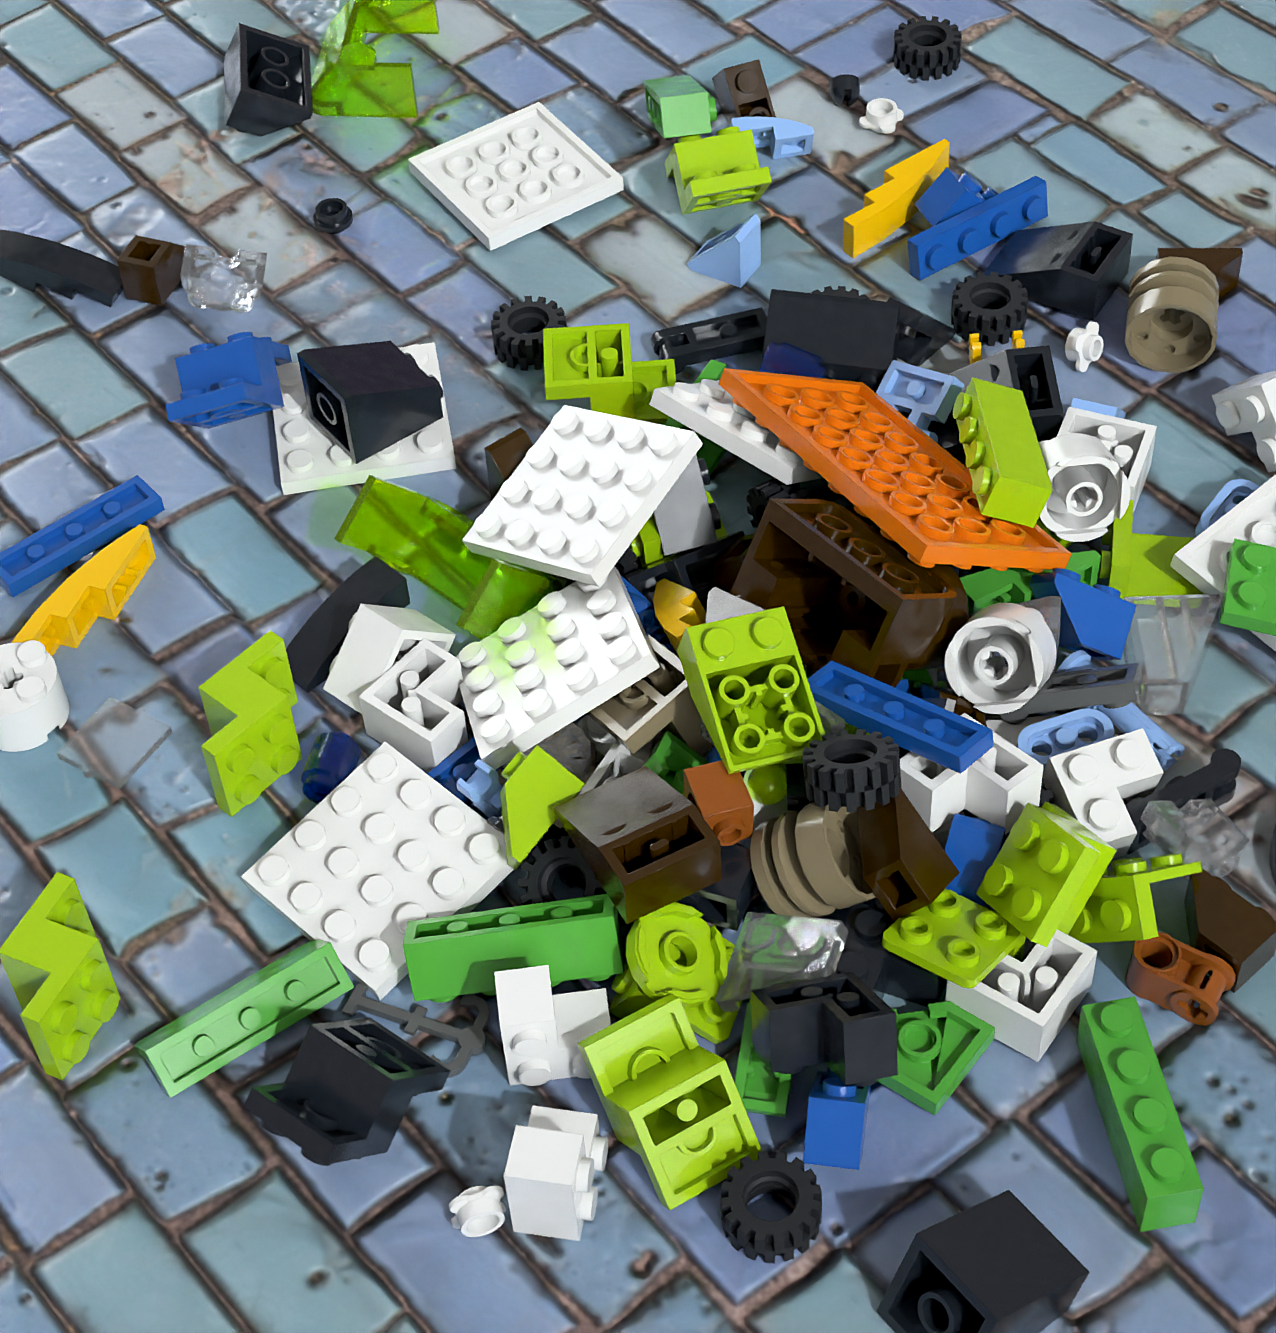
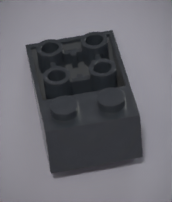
M1096 221L1016 230L986 268L984 274L985 276H990L991 272H998V277H1003L1005 274L1012 276V282L1018 280L1022 283V288H1026L1028 299L1093 321L1128 274L1133 234Z
M1049 345L1006 349L947 374L955 376L964 384L961 391L963 393L966 392L972 377L1023 391L1038 443L1057 437L1063 422L1064 412ZM952 408L945 423L931 420L927 429L930 432L936 433L938 437L937 443L953 457H966L963 444L959 441V429L956 419L953 418Z

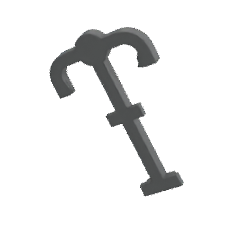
M361 983L356 985L342 1010V1014L351 1017L355 1016L357 1011L360 1010L406 1026L404 1033L412 1036L419 1030L459 1044L460 1050L456 1058L449 1063H442L434 1054L431 1056L432 1059L451 1071L448 1078L460 1074L466 1068L471 1057L480 1054L487 1044L484 1032L490 1022L489 1006L484 999L473 994L464 995L460 1005L475 1010L479 1014L473 1026L466 1027L463 1030L426 1018L425 1015L428 1012L426 1007L418 1005L414 1013L367 998L366 991L368 988Z

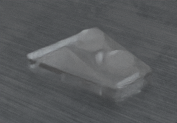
M747 912L728 964L727 976L718 991L716 1003L724 1012H733L740 1009L739 1001L750 998V990L834 975L849 931L841 920Z

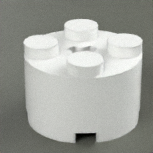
M1080 433L1064 434L1051 440L1039 442L1053 488L1040 515V520L1043 524L1054 532L1056 536L1072 542L1093 540L1108 532L1106 527L1117 517L1120 520L1128 508L1130 484L1122 468L1107 447L1097 437Z
M1014 603L992 604L976 612L955 633L945 653V671L952 689L959 697L962 695L974 704V708L990 714H1004L1020 709L1035 696L1050 678L1056 662L1055 640L1050 628L1044 621L1043 615L1034 608H1026ZM994 652H999L1000 656H995Z
M36 640L0 645V750L8 752L29 750L48 741L47 734L57 725L61 729L69 715L68 698L55 661L46 651L45 646Z

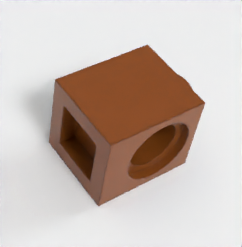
M722 760L684 769L683 796L696 806L720 840V845L730 846L741 840L752 838L754 803L741 773L728 774Z

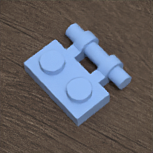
M893 360L876 393L901 414L904 412L909 413L908 420L937 443L938 437L936 433L928 431L927 428L931 420L945 423L964 384L955 376Z

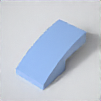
M775 117L731 118L730 127L738 126L740 131L752 129L756 148L770 146L772 159L811 154L814 131L811 126Z

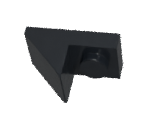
M889 297L887 301L900 303L898 358L910 365H922L948 343L957 331L898 300Z

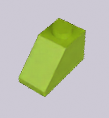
M538 745L528 756L519 751L501 773L507 779L500 792L507 864L514 870L520 866L558 819L553 807L575 798L585 785Z

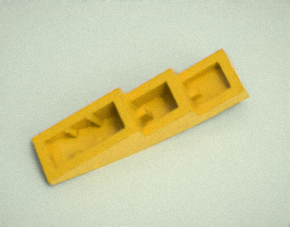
M943 139L884 170V184L864 194V208L843 219V251L854 259L886 239L919 211L915 203L945 168L949 166V141Z
M139 524L103 548L69 576L34 612L11 643H24L36 640L41 642L45 646L46 651L53 656L60 645L77 649L98 616L115 620L156 559L148 526Z
M664 578L656 583L653 598L655 615L678 655L677 649L686 627L706 623V612L694 591Z

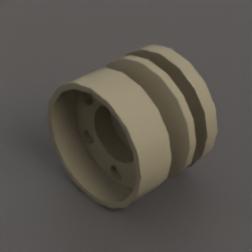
M1165 257L1153 260L1141 267L1131 279L1128 295L1125 344L1130 356L1140 365L1156 372L1178 373L1192 370L1206 362L1215 350L1218 329L1219 286L1215 275L1204 264L1189 258Z
M815 802L805 805L802 810L783 813L780 817L762 821L753 831L750 855L756 883L768 906L781 920L793 925L802 924L817 917L831 914L836 908L843 909L877 898L863 878L858 809L861 806L856 807V812H847V807H841L838 812L829 811V805L820 808L815 806Z

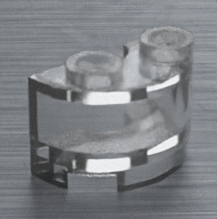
M186 244L180 277L183 289L188 294L189 303L196 308H210L218 311L244 313L251 310L254 301L260 296L263 286L267 253L239 250L236 256L225 258L218 255L214 247Z
M1211 799L1189 800L1180 809L1171 800L1149 801L1141 815L1142 822L1147 826L1146 831L1142 834L1161 855L1182 853L1183 862L1201 861V866L1204 870L1220 878L1228 875L1236 868L1240 861V857L1237 854L1250 841ZM1189 875L1181 876L1185 880H1189Z

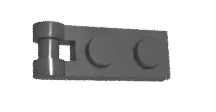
M1131 663L1051 674L1050 678L1030 701L1020 709L1000 714L1005 722L1017 725L1023 723L1028 714L1054 711L1056 714L1063 715L1088 706L1103 705V707L1108 709L1124 707L1138 699L1143 682L1140 664Z

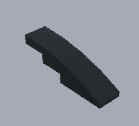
M0 229V276L32 292L41 284L71 300L77 292H80L111 308L124 290L119 268L115 264L52 240Z

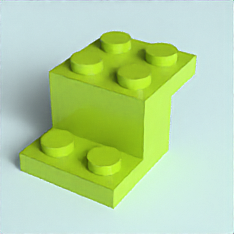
M738 126L727 127L716 132L717 136L701 138V134L683 136L678 139V143L673 145L664 164L667 178L674 177L682 215L759 201L772 181L769 167L760 168L752 129L740 131Z
M629 323L543 329L546 400L590 397L592 411L664 425L670 416L652 407L650 401L655 388L675 385L674 359L632 362Z
M271 630L198 687L212 735L209 740L201 745L218 807L231 817L246 805L253 803L260 796L261 792L279 777L289 773L303 758L291 711L292 706L298 702L284 639Z
M1045 801L1042 808L1028 802L1020 817L1012 826L1010 834L992 866L987 870L976 894L1030 941L1047 947L1057 929L1067 935L1069 934L1117 850L1060 807Z
M56 872L0 947V960L22 1008L21 1019L45 1074L64 1080L74 1064H78L83 1060L88 1052L90 1041L104 1022H108L115 1014L120 995L100 941L95 935L75 878Z
M670 993L577 1043L617 1140L642 1157L661 1205L668 1210H672L727 1179V1172L732 1166L740 1170V1159L749 1155L752 1161L758 1160V1152H762V1149L725 1059L699 1046L678 996Z

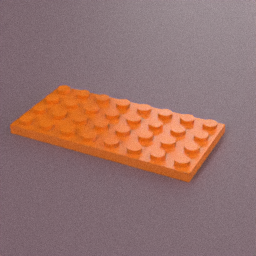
M724 368L719 385L733 397V403L747 409L756 417L755 422L759 426L772 431L779 438L780 445L799 455L804 460L803 465L806 468L819 473L829 482L828 487L832 491L844 495L852 502L854 510L858 514L871 519L881 528L880 533L885 538L897 542L908 552L907 557L912 562L928 568L934 567L935 564H950L961 569H971L972 566H988L998 571H1007L1008 567L1024 568L1035 573H1041L1043 569L1066 568L1072 553L1037 524L1032 528L982 515L976 494L972 491L973 482L969 469L863 382Z

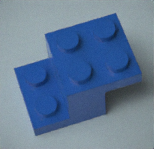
M240 332L228 336V343L215 346L214 343H204L189 348L190 354L175 358L182 393L180 394L181 400L165 404L169 422L210 429L285 407L276 366L292 362L289 346L273 342L271 337L259 338L253 336L252 332Z

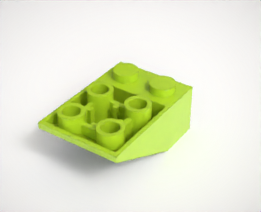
M784 606L686 627L677 652L690 695L728 774L802 758L804 748L809 747L811 741L814 739L822 741V735H825Z

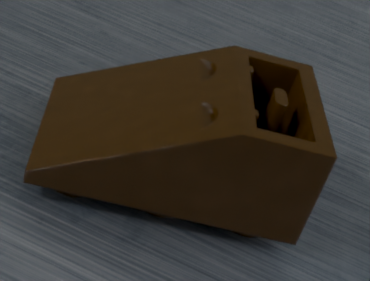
M646 766L553 807L554 813L627 924L722 880L720 840L696 806Z

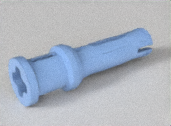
M1078 650L1062 662L1056 673L1093 669L1096 667L1090 663V655L1084 650ZM1132 702L1124 707L1114 709L1105 708L1103 705L1083 707L1104 713L1109 717L1113 725L1124 734L1143 728L1162 770H1167L1176 764L1177 760L1171 756L1173 753L1178 757H1181L1184 753L1185 747L1180 742L1178 743Z

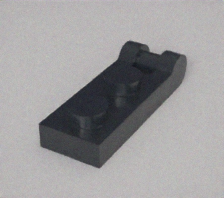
M760 307L661 329L652 335L650 343L654 353L659 356L658 360L674 359L675 374H679L685 366L763 349L767 317L763 308Z
M1218 749L1212 753L1210 764L1185 777L1181 775L1173 778L1164 788L1145 798L1137 797L1131 800L1125 807L1136 828L1137 834L1127 851L1128 855L1229 802L1235 794L1237 785L1235 778L1240 772L1241 757L1239 754L1231 749Z

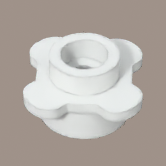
M877 98L867 104L866 116L859 119V124L862 128H870L873 132L888 134L895 131V124L904 118V113L902 110L897 109V104L894 101L886 98Z
M1090 321L1086 329L1076 327L1067 337L1065 354L1069 361L1076 362L1077 371L1085 372L1088 365L1092 361H1097L1102 354L1104 344L1102 337L1098 336L1099 325L1097 322Z
M475 1186L463 1191L458 1197L454 1198L449 1203L450 1211L455 1213V1216L451 1219L453 1227L461 1229L462 1234L467 1237H480L497 1230L505 1221L504 1213L506 1207L503 1202H500V1199L504 1196L502 1187Z

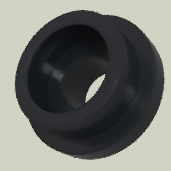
M328 198L317 204L313 221L318 230L328 234H338L352 224L353 214L342 199Z

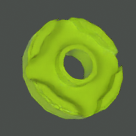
M673 902L637 919L627 936L626 959L629 969L642 991L655 1001L672 993L680 998L684 1009L698 1007L707 1001L723 985L728 974V953L722 935L714 924L709 927L706 921L700 918L704 914L694 907ZM669 944L677 945L683 950L687 959L686 967L680 966L673 961L669 953Z

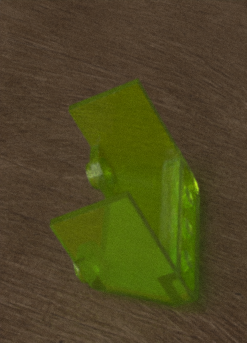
M348 0L327 28L311 81L313 113L320 116L417 118L418 107L412 64L377 62L374 48L364 43L367 33L439 34L436 0Z
M369 475L334 538L341 544L367 551L372 556L376 555L397 572L401 571L410 574L463 610L456 625L464 630H468L472 635L481 640L497 631L506 620L521 616L537 606L546 595L555 592L552 588V582L556 579L550 573L472 553L462 540L475 521L436 498Z

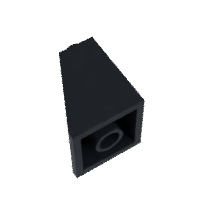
M392 341L311 348L297 353L310 419L356 464L443 418L441 398H443L444 394L439 381L433 375L428 376L418 367L410 353H403Z
M1007 1190L916 1233L876 1312L895 1333H1040L1069 1309L1090 1271L1010 1190Z

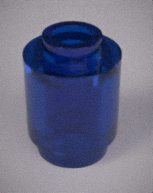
M771 342L763 357L759 372L825 378L827 368L821 366L822 357L786 342H782L781 345Z
M333 731L322 733L315 738L301 775L302 792L310 801L319 804L357 768L361 757V750L349 735Z

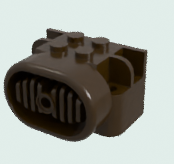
M822 499L769 500L730 592L732 595L739 594L750 603L765 610L785 607L801 660L805 663V669L812 675L830 661H834L892 687L898 685L905 671L927 670L945 663V653L952 638L969 618L966 591L959 576L948 564H935L934 567L928 568L912 562L907 557L908 552L897 542L885 538L880 533L881 528L879 526L868 525L845 507Z

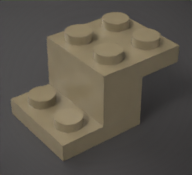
M648 635L647 637L660 668L586 714L633 754L651 741L659 731L663 730L666 732L668 730L701 756L714 743L690 695L680 658Z

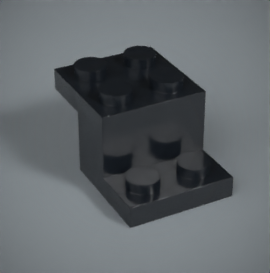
M372 1018L311 1024L285 1082L252 1087L243 1107L261 1119L260 1124L265 1130L278 1136L287 1137L301 1147V1154L306 1159L318 1165L330 1166L334 1163L388 1152L412 1097L421 1093L442 1090L451 1071Z

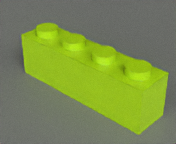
M972 377L966 392L959 393L955 400L953 418L957 421L959 441L963 444L966 455L965 464L971 474L973 482L972 491L976 494L980 512L982 515L1034 528L1053 488L1023 391Z

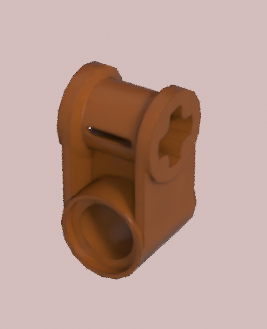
M1158 932V937L1135 941L1125 979L1130 991L1139 998L1149 1000L1164 1007L1188 1022L1206 1026L1212 1024L1217 1018V1003L1223 992L1230 990L1234 985L1236 974L1233 968L1218 956L1201 952L1172 938L1166 933ZM1148 964L1155 965V966H1157V967H1159V968H1155V967L1149 966ZM1208 971H1212L1210 978L1206 976ZM1195 1001L1200 1003L1197 1008L1194 1007Z

